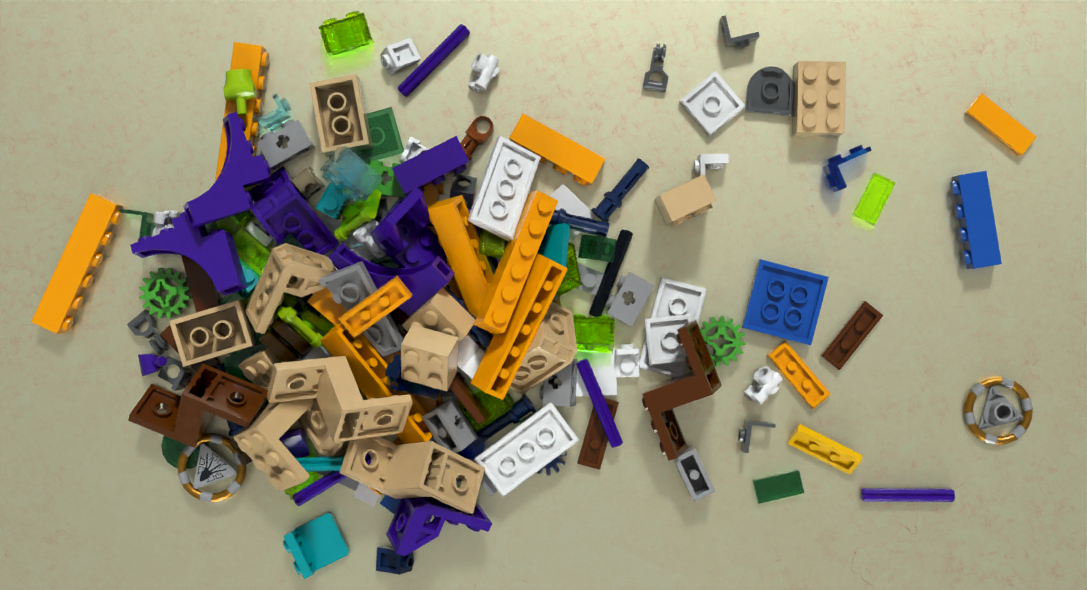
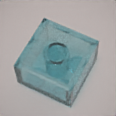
M347 146L338 147L320 168L324 173L322 177L331 185H339L342 188L341 193L351 201H366L384 179Z

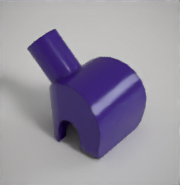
M156 353L138 354L142 376L160 371L162 366L167 363V359L164 356L160 357Z

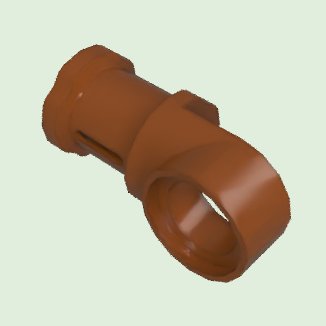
M477 117L466 130V136L460 142L470 161L472 159L471 155L479 144L482 145L494 130V124L489 117ZM481 120L489 122L490 128L486 133L477 131V123Z

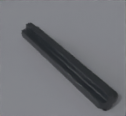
M622 229L620 231L604 276L589 311L591 316L600 318L633 236V233L629 230Z

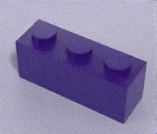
M457 136L393 167L392 170L405 195H407L416 187L423 193L425 191L424 187L430 184L437 186L445 182V176L453 172L455 176L468 170L467 165L470 162Z

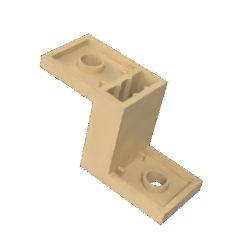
M266 348L245 359L238 366L243 371L244 376L251 380L254 385L268 390L274 364L280 363V361ZM311 398L277 403L268 402L258 412L250 427H243L233 437L238 443V447L253 460L255 467L261 470L269 479L270 484L279 491L301 484L310 476L279 438L314 403Z
M346 356L275 363L267 392L269 403L316 398L333 443L402 433L413 403L410 394L363 400Z
M377 436L350 440L340 473L394 499L433 497L466 514H471L474 512L485 468L433 441L395 445ZM367 453H369L371 457V463L369 465L365 461V456ZM458 476L461 481L459 488L456 485V478Z

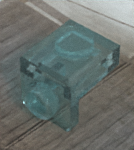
M277 93L273 95V98L278 108L258 118L261 127L265 130L270 129V131L278 129L283 124V121L291 118L288 112L291 110L287 99L285 97L281 98Z

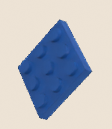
M759 259L742 328L811 345L829 277Z

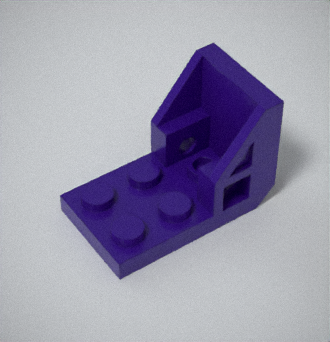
M284 166L271 174L270 178L265 182L257 184L248 191L252 200L250 205L252 212L279 246L287 243L324 255L339 244L335 236L310 207L307 198L291 180L292 176Z
M417 187L400 200L370 232L374 243L400 268L419 266L435 259L437 256L447 264V256L443 247L438 242V237L426 226L430 221L428 207L424 194Z
M433 497L403 498L400 500L386 535L396 554L407 556L437 538L445 520L453 525L464 524L476 532L480 530L489 532L492 522L477 504H475L473 513L466 514Z

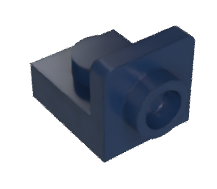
M377 547L376 571L399 575L412 571L414 564L413 552L407 556L396 554L393 547Z

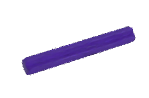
M460 24L398 86V91L407 97L470 34L469 29L465 25Z
M587 359L578 361L576 363L608 441L612 448L618 447L623 444V441L590 363Z
M367 453L365 456V461L367 464L371 463V457L369 453ZM332 471L294 494L292 498L297 506H301L347 478V476L341 474L340 471Z
M863 488L861 489V500L864 502H954L955 492L952 489Z

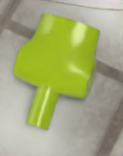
M236 69L226 71V81L223 89L225 100L236 101L237 115H247L246 99L257 96L251 70Z

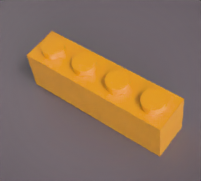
M524 113L509 137L511 142L540 156L539 162L544 164L545 161H548L554 165L552 169L563 175L568 172L575 176L573 180L582 186H586L587 183L592 185L605 162V158Z

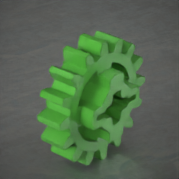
M158 268V274L155 271L149 272L151 278H143L146 286L139 287L141 291H144V295L139 296V299L146 300L143 308L150 307V315L158 312V318H164L165 313L167 318H173V312L181 315L182 311L180 308H188L189 306L185 301L192 299L190 295H187V292L190 291V287L185 285L188 279H181V271H177L174 274L173 268H168L166 272L164 268ZM169 278L173 279L178 284V286L176 287L173 284H171V280ZM155 282H156L157 285H156V287L154 288V290L152 291V287H153V285H154ZM169 290L170 294L162 296V292ZM180 295L179 301L175 305V300ZM153 300H157L158 302H160L161 307L163 308L157 306Z
M720 316L719 321H716L715 317H710L711 323L708 324L706 321H703L704 329H700L705 343L713 349L714 355L710 354L712 361H715V366L719 367L721 361H723L725 366H729V359L736 362V353L743 354L739 347L746 345V342L740 341V338L745 333H738L737 330L740 328V325L736 324L733 326L732 318L725 322L724 316ZM716 326L714 333L710 336H705L712 327ZM726 327L732 331L734 338L728 336ZM719 335H721L722 339L730 341V343L721 344L720 348H718V344L709 340L718 339ZM734 347L728 355L723 356L726 349Z

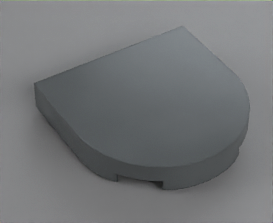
M774 66L764 67L753 74L747 85L745 112L781 116L793 115L794 83L790 76L783 69Z

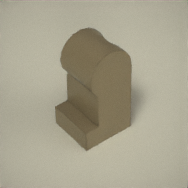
M311 167L304 169L291 179L299 191L308 199L325 187Z

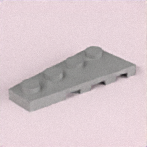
M363 261L322 276L318 280L323 287L326 286L333 294L331 297L337 304L341 303L346 311H349L377 290ZM390 313L363 332L382 357L401 350L403 338Z

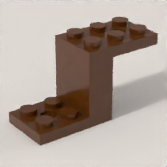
M697 320L688 322L677 329V341L681 348L684 347L687 354L685 357L687 366L693 371L655 384L642 394L643 406L651 415L652 429L655 433H658L661 441V452L667 456L668 461L678 458L688 448L673 408L713 395L722 386Z
M202 363L181 396L151 384L129 414L128 421L195 448L215 415L249 428L267 399L268 390ZM238 398L242 402H234L231 399ZM164 409L167 413H159L157 410Z

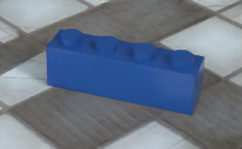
M987 171L952 177L950 191L953 196L955 195L954 215L956 219H959L958 238L963 243L964 251L961 253L963 264L966 265L967 269L1002 264Z

